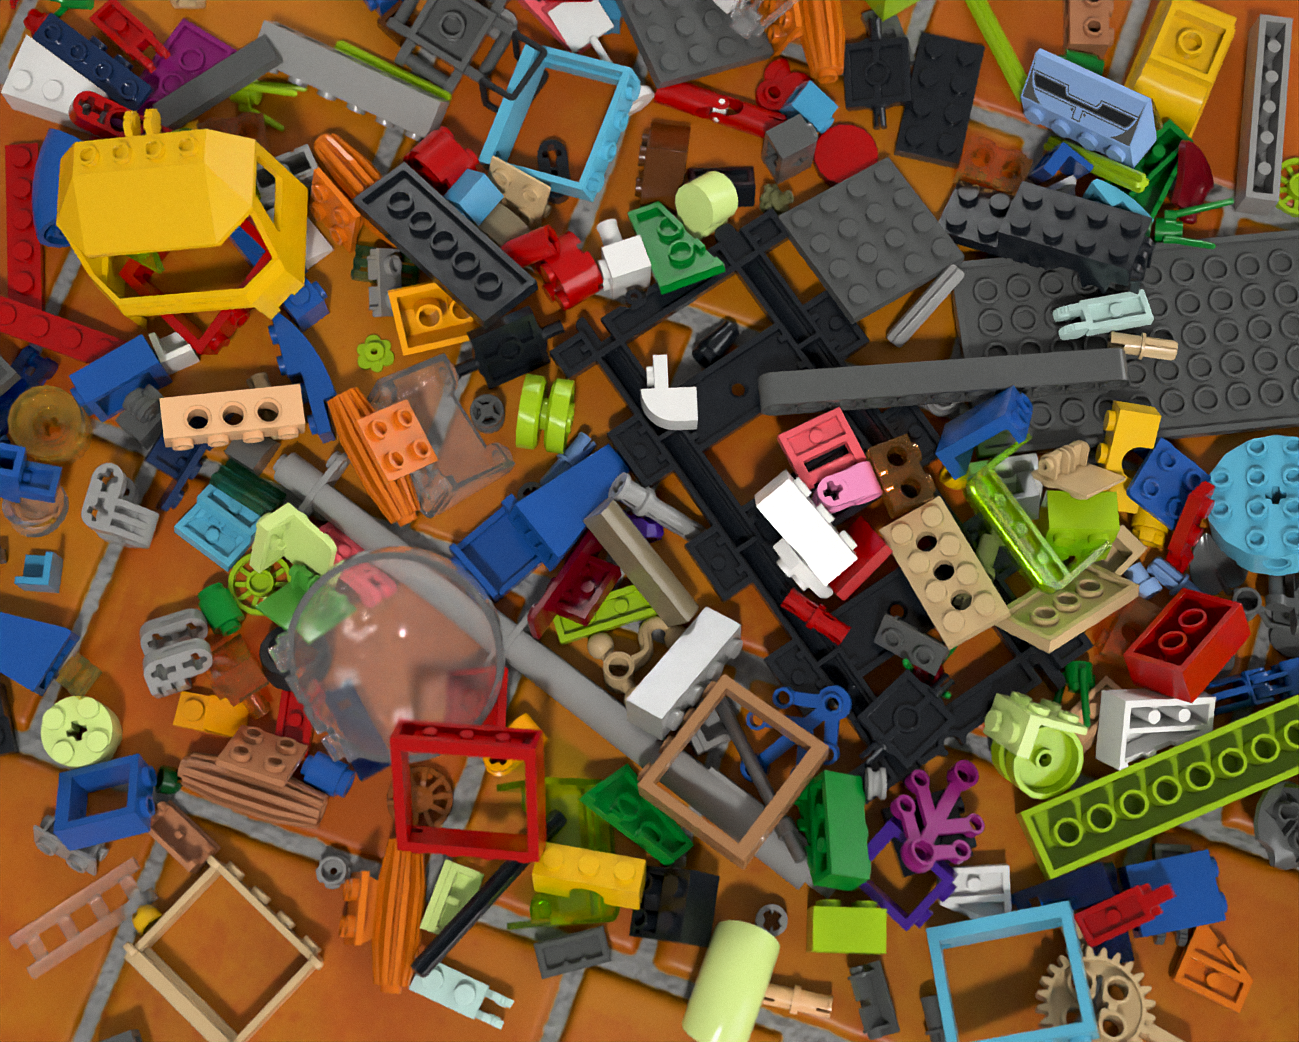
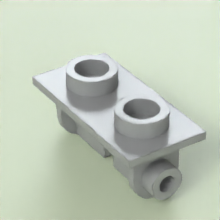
M390 248L370 249V256H366L368 261V280H377L378 286L369 287V310H372V317L393 316L388 291L402 288L400 250Z
M46 815L40 827L37 825L33 827L34 842L37 848L49 856L56 854L65 859L66 863L79 873L86 871L96 876L97 859L103 861L109 852V849L104 847L105 843L69 851L53 833L55 815L53 817Z

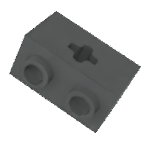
M801 114L765 132L761 159L777 185L812 166L818 134L812 123H806Z

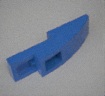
M278 313L272 319L273 324L269 325L268 329L273 345L279 344L282 355L276 357L281 375H288L293 385L300 383L303 403L309 402L312 414L307 415L312 435L318 434L322 443L334 441L336 438L327 404L330 399L337 396L334 385L311 343L291 321Z

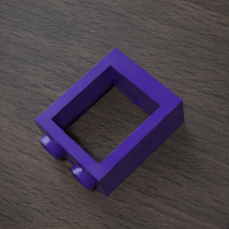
M893 816L867 844L870 862L873 861L894 836L904 844L906 837L900 819ZM944 860L935 861L931 870L942 880L909 915L871 879L858 887L873 901H877L881 908L887 909V914L907 932L913 924L920 928L930 918L933 912L929 907L937 898L944 902L955 891L957 886L953 881L958 876V873Z

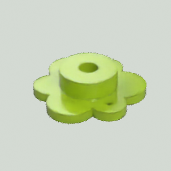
M369 335L365 340V344H360L357 347V353L360 355L357 360L359 367L364 370L372 369V371L379 373L383 370V366H390L395 359L393 352L390 351L391 343L388 340L381 341L377 335Z

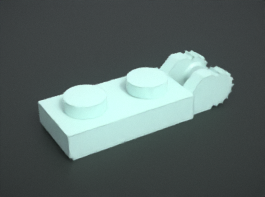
M1143 289L1139 291V294L1129 291L1079 300V303L1062 306L1052 312L1056 322L1071 321L1080 316L1081 322L1066 325L1058 330L1060 339L1064 341L1078 339L1085 334L1086 336L1151 325L1154 320Z
M439 963L425 978L415 974L409 987L410 990L473 1020L476 1017L499 1029L504 1024L500 1017L479 1010L484 998L487 997L505 1008H511L514 1000L489 989V985L442 963Z

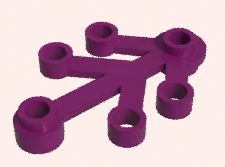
M960 760L948 769L946 776L948 785L935 808L929 790L930 779L927 773L921 769H916L906 776L905 785L910 792L916 794L924 823V829L921 834L914 816L916 806L913 799L908 795H901L891 802V812L896 818L901 819L906 841L901 847V857L904 864L911 871L924 873L933 867L935 861L950 860L954 864H961L970 858L971 849L964 840H956L949 845L935 846L933 844L939 835L963 833L968 838H974L985 829L983 819L977 814H970L965 818L947 819L961 791L968 790L978 782V770L970 761ZM915 778L919 780L920 785L915 782ZM900 803L905 806L906 811L901 808ZM969 822L973 823L975 830L971 828ZM956 848L960 850L961 856L957 854Z

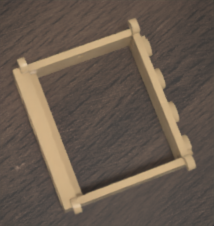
M210 855L206 861L211 867L134 946L129 941L122 946L127 952L124 958L208 1042H248L316 969L320 970L324 966L322 963L324 960L318 955L322 949L308 935L302 939L292 929L296 926L295 922L282 910L276 914L267 905L271 899L259 887L255 885L250 889L242 881L246 875L232 861L225 864ZM220 875L237 889L308 959V962L239 1035L151 949Z

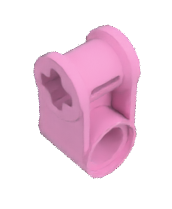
M865 461L823 478L813 493L812 501L816 506L823 504L830 514H834L854 505L857 506L880 497L883 491L870 461ZM826 490H828L829 494L835 493L837 495L834 501L831 496H824Z

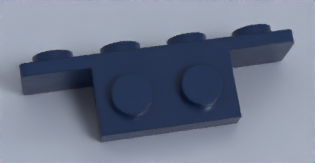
M53 13L46 17L32 36V39L103 90L109 97L132 111L138 112L153 91V88L148 83L131 72L134 67L119 54L112 58L106 53L109 47L93 35L88 40Z
M235 413L226 415L224 421L229 422ZM197 416L192 418L188 424L194 429H201L207 425L208 421L203 417ZM162 430L143 460L172 478L155 508L167 512L170 507L175 509L185 493L181 490L188 478L190 480L195 478L203 464L199 461L205 450L211 451L213 447L208 446V443L194 444V448L189 450L176 451L172 447H165Z

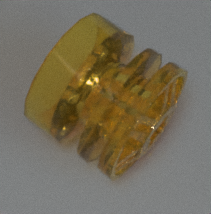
M49 385L32 387L19 395L12 404L8 416L9 434L17 446L26 447V453L39 463L58 467L70 465L82 458L91 445L94 434L91 418L83 407L78 405L74 397L61 388ZM51 426L55 428L59 426L61 428V431L59 433L53 432L51 434L49 432V429L51 428Z

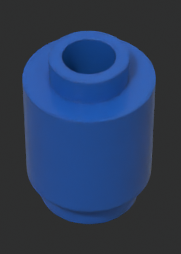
M320 751L315 756L308 755L300 771V774L304 775V783L332 797L338 795L343 798L349 792L356 776V772L349 769L350 765Z

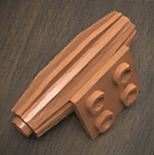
M243 724L220 755L193 752L190 758L185 756L182 759L177 774L178 777L182 778V786L214 803L277 824L317 829L322 822L329 799L327 794L292 776L307 753V745L298 743L289 737H280L264 732L258 727Z

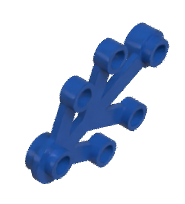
M836 685L822 689L819 694L798 692L787 686L776 689L772 699L778 708L785 709L792 705L816 708L806 717L784 716L813 736L814 728L825 720L824 743L833 750L834 757L832 760L827 759L824 765L835 763L840 757V750L837 746L839 723L841 719L849 714L852 707L849 693L844 688ZM781 691L789 694L790 699L787 704L782 703L779 699ZM830 697L837 699L839 704L837 710H831L828 707L827 702ZM751 712L746 716V723L753 730H761L765 727L773 728L764 721L762 725H756L753 721L754 714ZM784 735L762 753H755L766 776L770 773V764L796 744ZM799 745L797 747L796 766L807 753ZM742 761L740 764L742 776L747 781L753 782Z

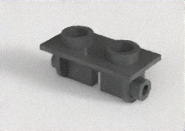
M887 614L884 615L873 641L901 658L908 659L912 664L934 676L937 675L942 661L946 660L951 651L948 650L944 641L941 642L925 632L924 634L918 632L917 628L901 620L898 615L895 617Z
M880 960L850 968L851 976L847 978L851 982L856 1002L860 1001L862 1008L858 1010L864 1028L863 1034H867L869 1040H874L885 1035L900 1032Z

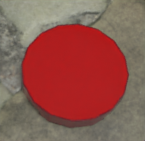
M839 124L828 128L819 136L813 157V165L818 176L825 183L835 186L877 163L878 147L874 138L863 128L853 124Z

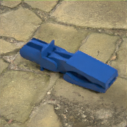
M1299 657L1270 666L1271 670L1265 671V668L1261 667L1212 680L1204 690L1233 683V689L1212 694V696L1216 697L1215 702L1235 697L1238 701L1215 708L1214 716L1275 701L1274 696L1280 695L1281 700L1298 695ZM1274 680H1275V682H1276L1275 685H1270V684H1269L1270 681H1274Z

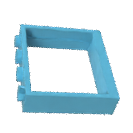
M525 44L507 87L506 91L510 94L513 93L540 54V52ZM543 46L547 50V55L517 99L510 101L503 97L479 156V163L489 171L493 155L505 162L508 161L545 67L616 85L617 88L579 182L508 163L550 186V191L594 202L596 194L601 191L604 185V174L607 166L616 155V144L619 136L628 125V114L633 101H636L639 97L641 81L630 67Z
M1069 901L926 928L946 1042H959L943 949L1063 927L1083 1022L975 1042H1092V1040L1100 1039L1074 913Z

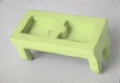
M445 859L420 928L438 935L477 893L484 874Z

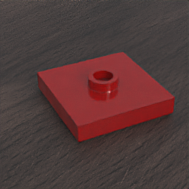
M860 516L846 530L857 544V547L853 550L858 559L828 583L834 593L843 601L893 552L863 516Z

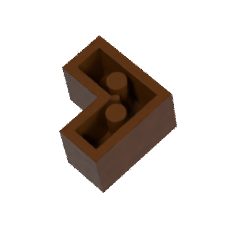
M651 123L649 134L643 133L638 166L644 167L643 177H637L635 197H641L640 208L659 201L672 214H678L675 198L678 189L684 184L691 127Z

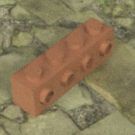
M1063 0V55L1065 50L1069 49L1095 54L1098 56V59L1103 58L1108 47H1112L1114 42V28L1109 27V18L1113 14L1114 0Z

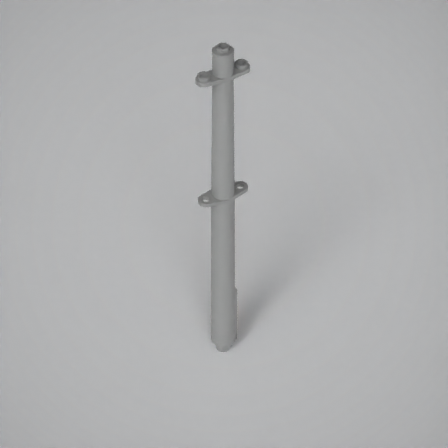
M336 451L331 455L326 463L328 470L324 474L296 452L290 455L283 454L276 461L273 467L275 471L274 480L303 501L299 507L297 505L294 506L298 511L306 514L308 518L314 511L319 513L496 653L487 667L502 666L506 661L641 768H644L648 763L653 765L661 755L659 749L667 737L660 740L628 722L626 706L539 640L532 637L528 633L530 629L527 621L528 613L519 624H516L335 489L333 486L350 463L345 452ZM684 749L659 780V782L737 843L742 840L766 808L764 804L714 766L706 767ZM775 831L771 833L755 855L756 858L797 890L805 882L827 899L835 891L834 888L814 886L807 860L795 864L784 841L778 839ZM798 831L797 836L804 848L808 845L807 838Z

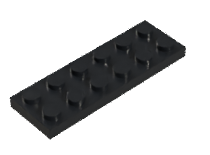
M405 162L352 199L354 208L484 329H487L538 290L537 281Z

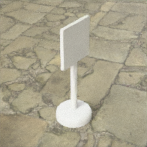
M593 0L592 2H563L548 12L572 53L578 52L591 43L601 60L613 63L598 38L614 28V25L598 0ZM641 85L639 97L636 101H633L629 116L635 114L652 101L654 92L649 86Z

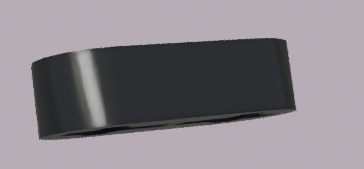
M557 140L543 142L537 151L539 171L570 180L565 146ZM549 151H555L557 167L550 168V160L547 158ZM550 191L548 202L561 204L569 196Z

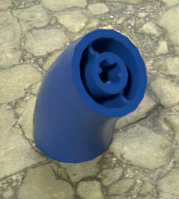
M51 128L47 132L35 165L31 204L35 232L40 244L47 247L61 248L71 245L63 232L56 226L60 159L74 142H81L82 140L63 131Z

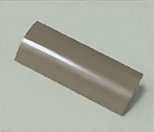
M613 497L605 499L582 520L667 627L687 623L695 615L699 608L697 602Z

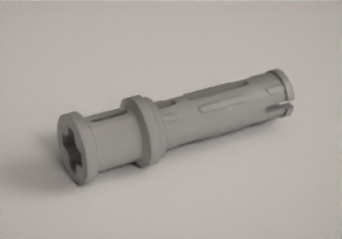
M625 472L617 476L609 489L608 498L613 497L615 501H620L630 507L632 513L636 516L645 515L688 542L706 530L705 526L690 519L685 514L657 498L652 488H643L632 481L631 476Z

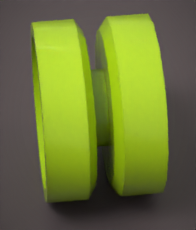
M526 374L517 418L516 447L535 449L539 444L542 430H545L544 448L546 452L564 454L574 419L575 381L557 378L553 382L550 397L547 398L548 385L545 376Z
M1040 725L1029 759L1016 756L994 740L991 745L992 763L997 772L1031 798L1045 800L1057 797L1067 791L1079 777L1084 762L1083 746L1075 733Z

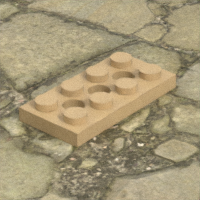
M940 496L879 530L884 541L893 550L892 554L948 650L1011 616L1008 607ZM933 536L936 538L937 544L935 548L927 552L921 551L917 545L922 537ZM948 564L954 568L953 576L945 581L938 580L934 575L935 570L940 565ZM961 593L970 595L972 602L967 609L957 610L952 606V600L956 595Z
M1080 560L1006 605L1011 616L995 624V626L1036 646L1040 650L1051 653L1137 598L1139 595V585L1092 562Z

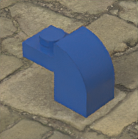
M0 443V497L15 503H20L21 498L55 504L62 477V467L27 461L26 447Z

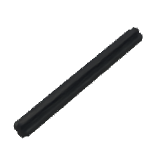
M557 809L552 810L546 816L547 842H550L568 821L565 815ZM506 860L411 963L412 970L421 978L427 977L530 863Z

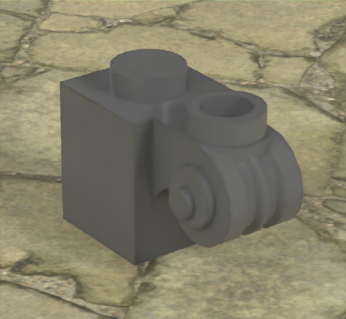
M150 384L145 388L139 387L126 395L122 405L125 410L115 420L126 433L147 450L155 443L163 430L159 398H164V396Z

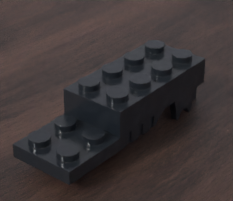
M959 180L938 221L955 244L1006 259L1010 258L1022 264L1024 262L1029 264V266L1041 267L1045 270L1063 267L1077 271L1083 288L1087 285H1093L1099 288L1103 294H1105L1110 282L1128 286L1130 282V292L1139 294L1141 281L1145 278L1146 268H1150L1152 264V257L1156 247V243L1149 238L1152 225L1151 217L1022 181L1014 196Z

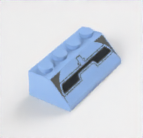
M1038 49L1021 94L1025 117L1035 125L1041 124L1053 130L1055 134L1062 138L1068 137L1079 142L1087 150H1096L1111 160L1134 168L1157 140L1151 98L1046 50Z

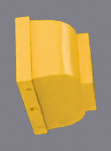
M1160 0L1123 85L1151 98L1156 131L1170 119L1185 134L1192 138L1235 34L1234 25L1237 20L1236 17L1195 0Z

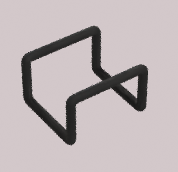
M513 31L511 34L515 60L518 61L520 58L519 40L537 50L540 54L512 94L485 78L479 79L482 104L496 114L499 107L488 101L486 87L507 100H516L547 55L545 47L518 31ZM546 70L542 74L532 102L549 78Z

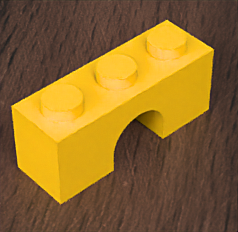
M1114 400L1112 409L1107 410L1104 417L1103 429L1106 431L1104 443L1098 444L1095 460L1098 463V467L1126 477L1125 481L1102 492H1117L1118 511L1137 514L1139 505L1126 494V490L1137 471L1122 468V460L1125 454L1133 448H1154L1161 415L1152 406Z
M547 842L540 862L534 863L532 871L534 891L569 897L572 889H587L600 894L604 898V904L640 910L646 882V860Z

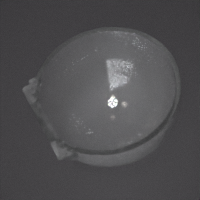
M408 546L372 548L351 555L333 565L310 586L293 613L288 631L278 635L275 639L278 644L268 650L281 673L288 669L290 670V674L284 679L298 703L303 704V711L316 733L321 734L325 731L328 733L321 741L332 760L336 762L345 757L348 763L359 757L377 762L391 763L389 737L399 719L482 725L490 714L500 692L506 659L502 624L490 597L471 574L448 558L429 550ZM409 752V763L424 761L442 754Z

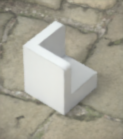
M155 332L148 334L160 363L169 375L200 362L196 351L177 332L159 339Z

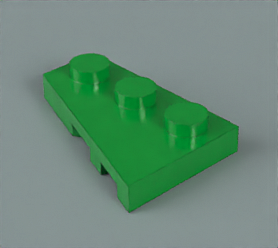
M659 201L627 212L635 235L641 236L651 263V272L661 295L725 272L724 263L717 256L714 258L698 238L694 239L684 229V225Z
M628 764L594 786L579 799V801L666 867H669L694 846L693 842L672 818L639 795L638 776Z

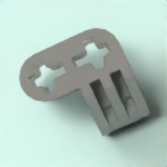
M104 463L95 469L84 500L81 517L83 522L104 541L128 548H150L159 514L137 505L139 498L138 487L130 478L126 477V474L119 466L113 463ZM111 472H113L115 477L105 484L102 481L103 477H109ZM126 489L130 492L128 496L124 495ZM93 510H98L96 518L92 515Z
M193 608L185 609L150 620L141 626L139 636L141 648L145 655L142 662L144 678L151 695L157 699L192 688L191 677L202 674L211 667L213 662L211 646L203 640L207 636L208 627L207 620L202 611ZM193 623L197 628L190 630L186 624ZM158 633L163 639L156 640L152 635ZM197 653L201 658L195 660L191 654Z

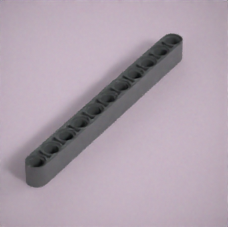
M1122 348L766 373L757 379L761 412L769 416L829 412L839 406L842 411L982 401L990 399L1012 385L1016 387L1020 394L1024 393L1027 397L1115 391L1128 387L1131 383L1126 353Z

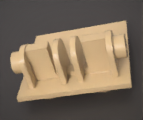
M493 155L487 177L504 196L499 203L517 215L529 229L535 230L540 228L543 217L547 218L552 210V206L548 205L551 187Z
M1075 440L1069 445H1064L1053 452L1042 455L1038 463L1039 468L1031 472L1033 478L1040 481L1043 486L1064 490L1076 499H1089L1091 496L1110 489V487L1126 479L1122 475L1087 463L1090 447L1088 443L1082 440Z

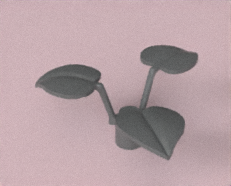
M1205 533L1193 550L1195 558L1189 567L1192 583L1206 594L1212 596L1219 594L1222 590L1227 596H1233L1231 601L1242 603L1247 622L1251 621L1256 614H1259L1265 626L1273 629L1270 633V642L1273 648L1285 657L1298 658L1299 636L1291 634L1290 618H1286V612L1273 611V622L1270 621L1265 613V607L1261 606L1262 599L1260 594L1253 588H1237L1244 583L1248 570L1237 565L1235 560L1219 549L1213 541L1212 535ZM1234 655L1213 680L1228 677L1234 667Z

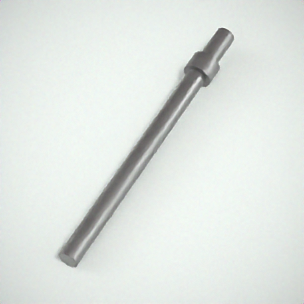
M724 696L717 705L716 710L765 806H767L775 796V792ZM785 814L774 831L778 839L784 841L795 864L805 861L808 856L797 836L798 829L792 817H787Z

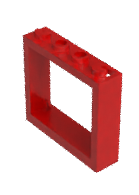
M251 215L239 226L266 252L238 289L244 288L272 260V256ZM170 251L133 254L118 275L141 297L165 295L149 279ZM252 308L221 310L204 333L184 313L160 316L199 355H217L223 346L228 347L230 344L229 338L236 329L248 321L250 317L249 312Z
M399 719L389 737L397 850L410 851L415 854L433 853L444 854L449 857L467 856L479 857L484 860L502 859L513 860L519 863H539L547 843L543 730ZM409 752L525 761L527 835L413 825Z

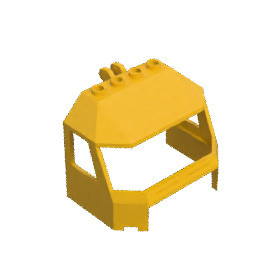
M146 109L143 124L146 135H140L141 124L137 111H125L123 130L126 137L74 142L60 159L56 226L63 232L94 285L124 316L147 330V320L143 316L256 308L272 320L281 310L279 306L291 294L295 296L304 286L308 188L255 139L209 129L161 133L159 112L157 109ZM257 162L275 177L274 223L256 196ZM249 215H251L272 256V260L244 288L125 298V281L118 275L126 264L127 254L218 247Z

